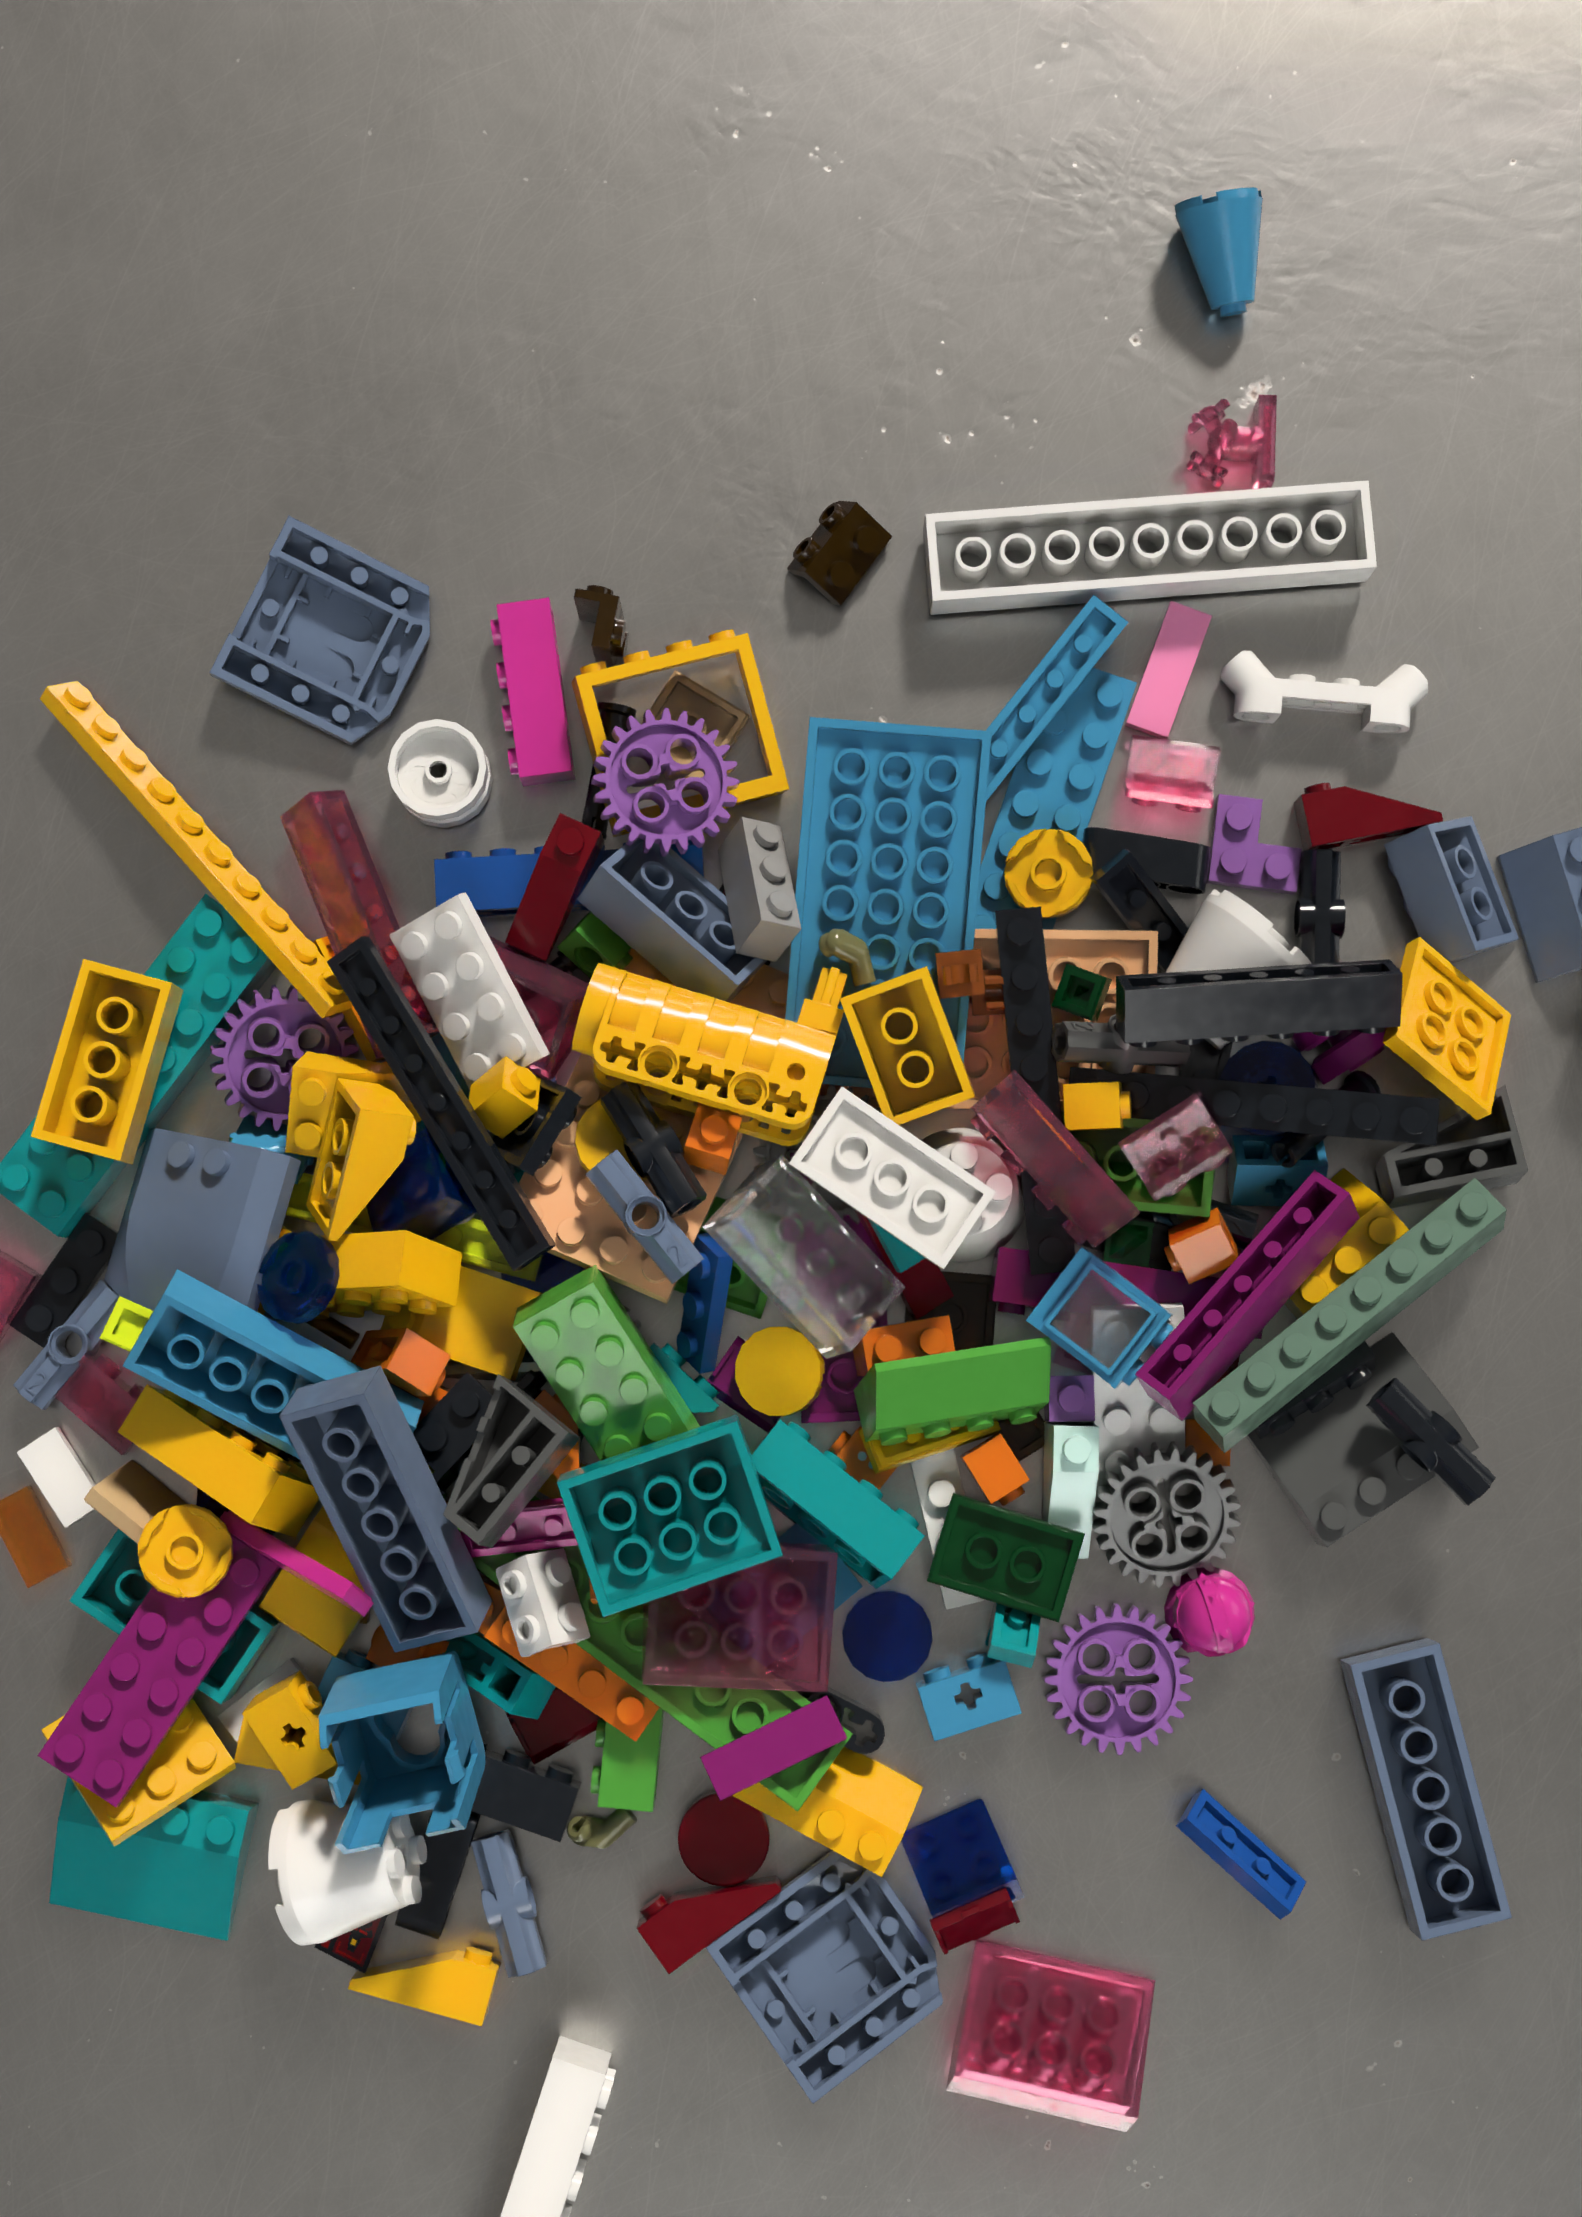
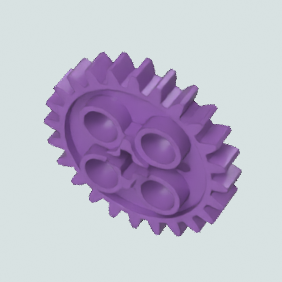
M664 708L660 720H655L650 709L646 710L643 715V724H640L632 715L629 716L626 722L628 732L615 726L611 734L616 743L604 740L600 747L608 757H596L593 766L604 773L593 775L591 784L603 787L604 790L596 793L593 800L594 803H607L608 805L603 810L600 818L606 820L615 817L617 822L611 833L615 835L626 829L629 832L626 845L631 846L640 838L644 840L643 852L646 854L654 843L659 844L662 856L668 854L671 844L676 845L681 855L685 854L688 849V840H691L695 846L701 848L705 843L703 831L715 838L720 831L715 821L726 824L731 816L723 807H734L737 802V798L727 792L736 789L739 785L738 779L727 776V774L735 770L737 762L723 760V757L730 749L729 744L716 747L714 741L719 731L716 729L705 735L701 732L704 719L700 718L691 726L687 724L688 715L687 711L684 710L677 721L671 720L669 708ZM674 747L687 749L692 756V762L688 764L677 763L672 759L670 749ZM631 757H640L647 762L649 771L645 774H635L629 770L626 760ZM695 771H702L704 773V776L701 778H681ZM660 774H664L667 781L676 780L671 790H667L663 783L655 784ZM630 786L646 787L640 790L639 792L632 794L628 793L626 789ZM685 790L698 791L704 799V805L698 808L688 806L682 798V792ZM642 800L654 801L658 804L661 815L656 818L644 816L638 808V803Z
M271 985L270 998L264 999L257 990H254L253 998L255 1004L251 1006L238 999L237 1004L242 1013L238 1016L228 1012L223 1014L230 1028L229 1030L215 1028L214 1032L224 1043L210 1046L211 1054L222 1058V1060L210 1065L211 1071L217 1074H225V1076L215 1082L217 1090L231 1088V1091L224 1099L225 1103L230 1106L241 1101L238 1109L239 1117L244 1118L254 1111V1123L257 1127H260L267 1117L271 1118L274 1131L279 1130L283 1119H288L292 1067L298 1060H287L285 1067H280L277 1060L273 1057L247 1058L244 1056L245 1051L252 1050L270 1056H282L283 1049H289L292 1056L298 1059L307 1051L346 1057L358 1051L355 1043L344 1042L345 1039L354 1033L352 1028H349V1026L337 1028L345 1017L343 1013L340 1012L322 1019L304 997L302 999L298 998L297 989L293 985H290L286 996H281L276 985ZM262 1023L273 1024L276 1027V1035L272 1041L261 1044L253 1040V1032L258 1025ZM309 1028L318 1029L321 1032V1039L316 1046L303 1048L298 1045L299 1035L304 1030ZM263 1067L271 1072L270 1080L262 1087H253L247 1083L248 1074L256 1068Z
M1113 1603L1110 1616H1105L1099 1606H1094V1620L1092 1621L1078 1613L1077 1618L1080 1628L1074 1630L1072 1627L1064 1624L1062 1628L1068 1636V1640L1062 1642L1053 1639L1051 1642L1060 1651L1059 1656L1045 1657V1662L1051 1667L1056 1668L1055 1673L1043 1676L1045 1683L1056 1685V1690L1045 1695L1048 1702L1061 1703L1053 1712L1054 1718L1057 1720L1069 1716L1070 1719L1064 1728L1065 1732L1070 1735L1080 1728L1082 1730L1079 1739L1080 1744L1086 1746L1095 1737L1096 1747L1100 1753L1105 1751L1109 1742H1113L1114 1749L1118 1755L1123 1754L1125 1742H1130L1134 1750L1139 1753L1142 1747L1141 1739L1147 1737L1155 1746L1158 1745L1155 1731L1161 1728L1171 1734L1173 1729L1167 1721L1169 1716L1182 1719L1184 1717L1181 1710L1175 1706L1177 1701L1191 1700V1696L1180 1690V1685L1192 1682L1193 1677L1181 1673L1179 1669L1187 1665L1190 1659L1187 1656H1175L1174 1654L1183 1642L1179 1638L1166 1641L1165 1639L1171 1627L1165 1623L1157 1629H1153L1156 1615L1150 1612L1140 1621L1138 1607L1133 1605L1126 1616H1122L1121 1608L1117 1603ZM1092 1644H1100L1105 1648L1106 1652L1104 1662L1095 1668L1085 1666L1083 1663V1652ZM1136 1644H1147L1151 1650L1149 1662L1143 1667L1131 1666L1128 1658L1131 1648ZM1118 1667L1126 1676H1144L1149 1674H1156L1158 1676V1680L1154 1683L1123 1681L1120 1683L1119 1690H1115V1687L1107 1681L1077 1682L1079 1675L1114 1676L1115 1668ZM1095 1690L1103 1691L1107 1698L1104 1709L1095 1714L1086 1712L1083 1705L1086 1695ZM1139 1690L1149 1691L1152 1696L1150 1708L1143 1713L1132 1712L1129 1705L1131 1696Z

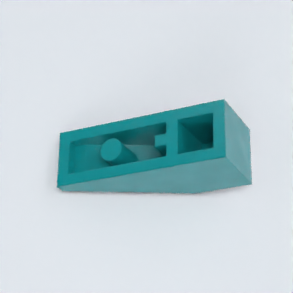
M480 1632L447 1640L449 1645L445 1653L457 1652L466 1682L470 1687L509 1714L538 1720L556 1686L489 1641Z

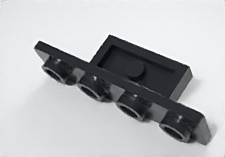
M530 1370L516 1385L535 1400L542 1392L540 1388L546 1383V1380L535 1371ZM468 1372L419 1422L413 1432L427 1464L435 1471L432 1475L444 1500L448 1495L445 1490L458 1477L464 1460L469 1457L478 1433L476 1429L481 1416L484 1417L492 1394Z

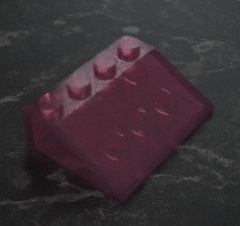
M779 1542L783 1552L781 1557L644 1603L642 1683L646 1685L828 1692L838 1552L829 1545Z
M979 1939L976 1940L953 2043L946 2091L1127 2132L1139 2116L1155 1980Z

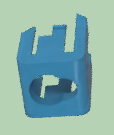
M447 1652L338 1676L318 1716L320 1747L325 1749L332 1743L338 1764L334 1776L328 1778L334 1804L339 1808L345 1806L359 1771L361 1781L335 1846L344 1855L382 1847L393 1817L433 1809L425 1833L428 1837L466 1829L485 1769L486 1760L482 1736L457 1652ZM433 1703L435 1725L440 1724L438 1730L440 1745L435 1751L426 1755H415L405 1751L397 1742L394 1732L384 1724L380 1714Z

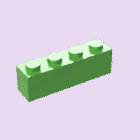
M661 1708L658 1709L636 1742L605 1720L598 1719L595 1747L603 1748L602 1766H593L591 1793L599 1794L597 1807L653 1812L656 1800L664 1711Z

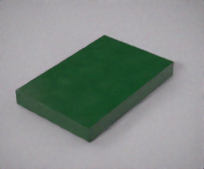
M953 1492L927 1582L1059 1623L1085 1533Z

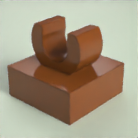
M981 949L935 953L940 999L985 995Z
M1000 968L983 969L985 995L971 996L972 1016L1004 1014L1005 1005L1002 994V984L1004 982L1000 974Z

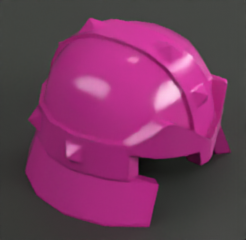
M1204 1567L1196 1568L1198 1578L1192 1580L1186 1573L1181 1576L1180 1586L1176 1587L1174 1584L1169 1590L1164 1605L1165 1623L1171 1627L1169 1633L1172 1639L1179 1638L1183 1642L1181 1648L1187 1653L1198 1651L1207 1657L1222 1656L1244 1647L1250 1636L1255 1619V1603L1246 1585L1232 1572L1213 1567L1214 1570L1212 1572Z

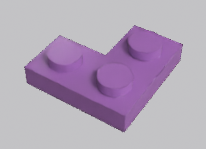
M1218 794L1215 804L1210 846L1211 856L1206 884L1294 895L1297 892L1302 849L1258 843L1262 799Z

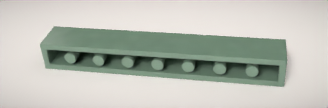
M1476 1178L1472 1179L1193 1402L1196 1422L1218 1447L1226 1453L1504 1229L1507 1210Z

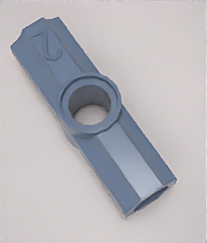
M617 1149L585 1174L621 1219L627 1232L636 1238L671 1284L675 1283L704 1259L668 1214L663 1202L652 1194ZM646 1204L655 1210L657 1222L654 1227L642 1229L634 1224L632 1212L636 1206Z
M100 1280L63 1325L58 1326L51 1332L47 1345L13 1384L19 1394L42 1410H46L79 1369L96 1356L99 1345L103 1342L99 1338L119 1298L118 1294L104 1280ZM72 1332L77 1333L82 1341V1349L75 1357L69 1355L65 1348V1341Z
M510 1829L496 1831L472 1840L471 1845L484 1888L481 1889V1898L485 1916L491 1930L495 1929L508 1978L524 1976L546 1967L547 1960L535 1921L537 1908L533 1891L527 1876L523 1877Z

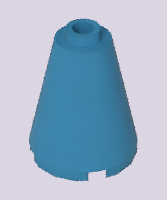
M1255 187L1218 191L1216 196L1202 200V195L1175 205V217L1211 310H1220L1221 317L1247 312L1246 304L1252 303L1255 300L1263 201L1261 190L1258 191V188Z

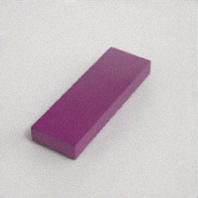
M826 1695L701 1756L700 1759L719 1800L722 1801L846 1740L847 1736Z

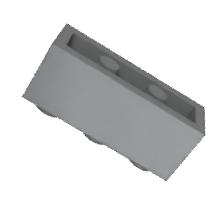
M741 817L717 850L735 950L737 954L776 962L801 930L782 829L779 825Z

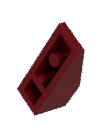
M1320 783L1304 788L1305 794L1300 795L1293 803L1303 850L1336 849L1406 835L1429 824L1443 822L1441 812L1346 786L1331 789L1330 783Z
M562 813L559 814L539 855L505 940L506 944L547 962L605 843L600 831Z
M774 1875L745 1880L731 1886H710L676 1892L668 1899H665L660 1894L640 1910L643 1917L639 1919L636 1929L667 1973L670 1974L781 1892L782 1883Z

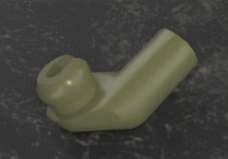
M832 929L829 933H824L820 937L818 945L820 952L824 956H835L849 964L854 987L876 981L868 947L862 939L844 929Z
M616 1809L606 1819L591 1816H575L567 1825V1834L577 1845L605 1849L637 1822V1818L631 1810Z

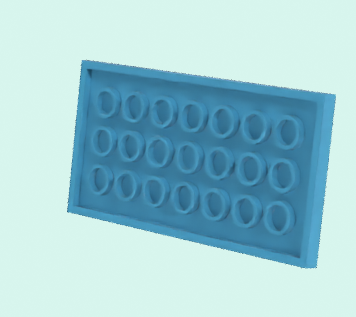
M810 717L795 891L801 930L791 942L785 1020L798 1021L804 999L812 1000L822 967L829 969L831 967L838 968L840 972L848 974L842 997L928 966L939 996L935 953L973 949L992 731ZM832 929H844L862 939L867 944L876 981L854 987L849 964L835 956H824L820 952L818 945L820 937L824 933H829ZM969 996L940 999L964 1063ZM841 1002L839 1003V1009H843ZM844 1012L822 1084L872 1088Z

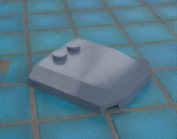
M288 516L269 553L270 559L232 634L229 633L209 673L212 677L352 746L391 717L430 639L429 586Z
M159 1128L149 1129L104 1281L118 1296L153 1311L178 1269L257 1312L301 1161L263 1148Z
M833 1850L782 1887L781 1892L705 1947L812 2104L943 2004L936 1967L938 1966L935 1950L886 1879Z

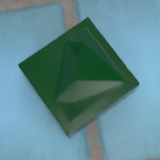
M1066 964L1052 1007L1097 1022L1112 979Z
M1107 1217L1102 1261L1148 1268L1154 1223Z

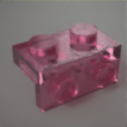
M1132 735L1123 783L1124 794L1127 797H1132L1131 801L1142 806H1157L1158 801L1175 803V808L1192 813L1201 812L1202 807L1213 808L1215 800L1213 791L1221 749L1218 746Z
M1197 1093L1118 1142L1122 1152L1146 1185L1154 1201L1159 1200L1163 1196L1168 1197L1178 1193L1185 1187L1187 1181L1203 1171L1209 1172L1218 1168L1225 1161L1226 1157L1233 1152L1225 1135Z
M101 1354L98 1358L95 1355H84L79 1361L81 1366L54 1397L121 1455H127L135 1444L118 1433V1430L144 1387L137 1383L133 1387L119 1377L123 1370L106 1355Z

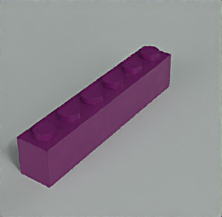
M1316 1170L1310 1174L1136 1372L1137 1379L1150 1398L1179 1420L1183 1421L1193 1409V1402L1212 1388L1360 1218L1350 1193Z
M997 1247L993 1258L988 1301L999 1303L998 1312L1025 1315V1308H1035L1062 1272L1031 1275L1028 1250ZM1105 1262L1157 1303H1182L1184 1306V1318L1219 1279L1207 1276L1188 1284L1184 1274L1181 1272L1175 1273L1174 1271ZM1091 1270L1054 1320L1069 1322L1071 1313L1088 1316L1087 1324L1091 1325V1306L1137 1303L1094 1270ZM1263 1329L1254 1339H1262Z

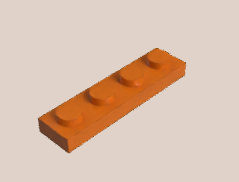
M505 1605L484 1634V1637L635 1742L660 1708L576 1643L549 1648L532 1656L521 1657Z

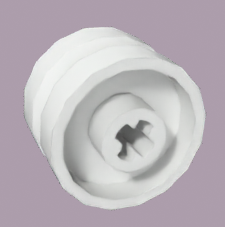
M441 719L419 722L403 732L391 749L387 767L391 787L409 814L425 825L440 828L462 825L478 815L488 801L493 782L489 760L472 732L458 723ZM445 769H447V772L443 777H433L435 773L443 774Z

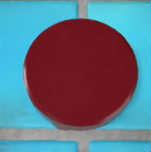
M716 1791L707 1792L687 1809L681 1820L678 1832V1847L681 1858L693 1875L708 1884L731 1886L744 1882L759 1870L765 1861L769 1849L770 1834L765 1814L734 1796L720 1801Z

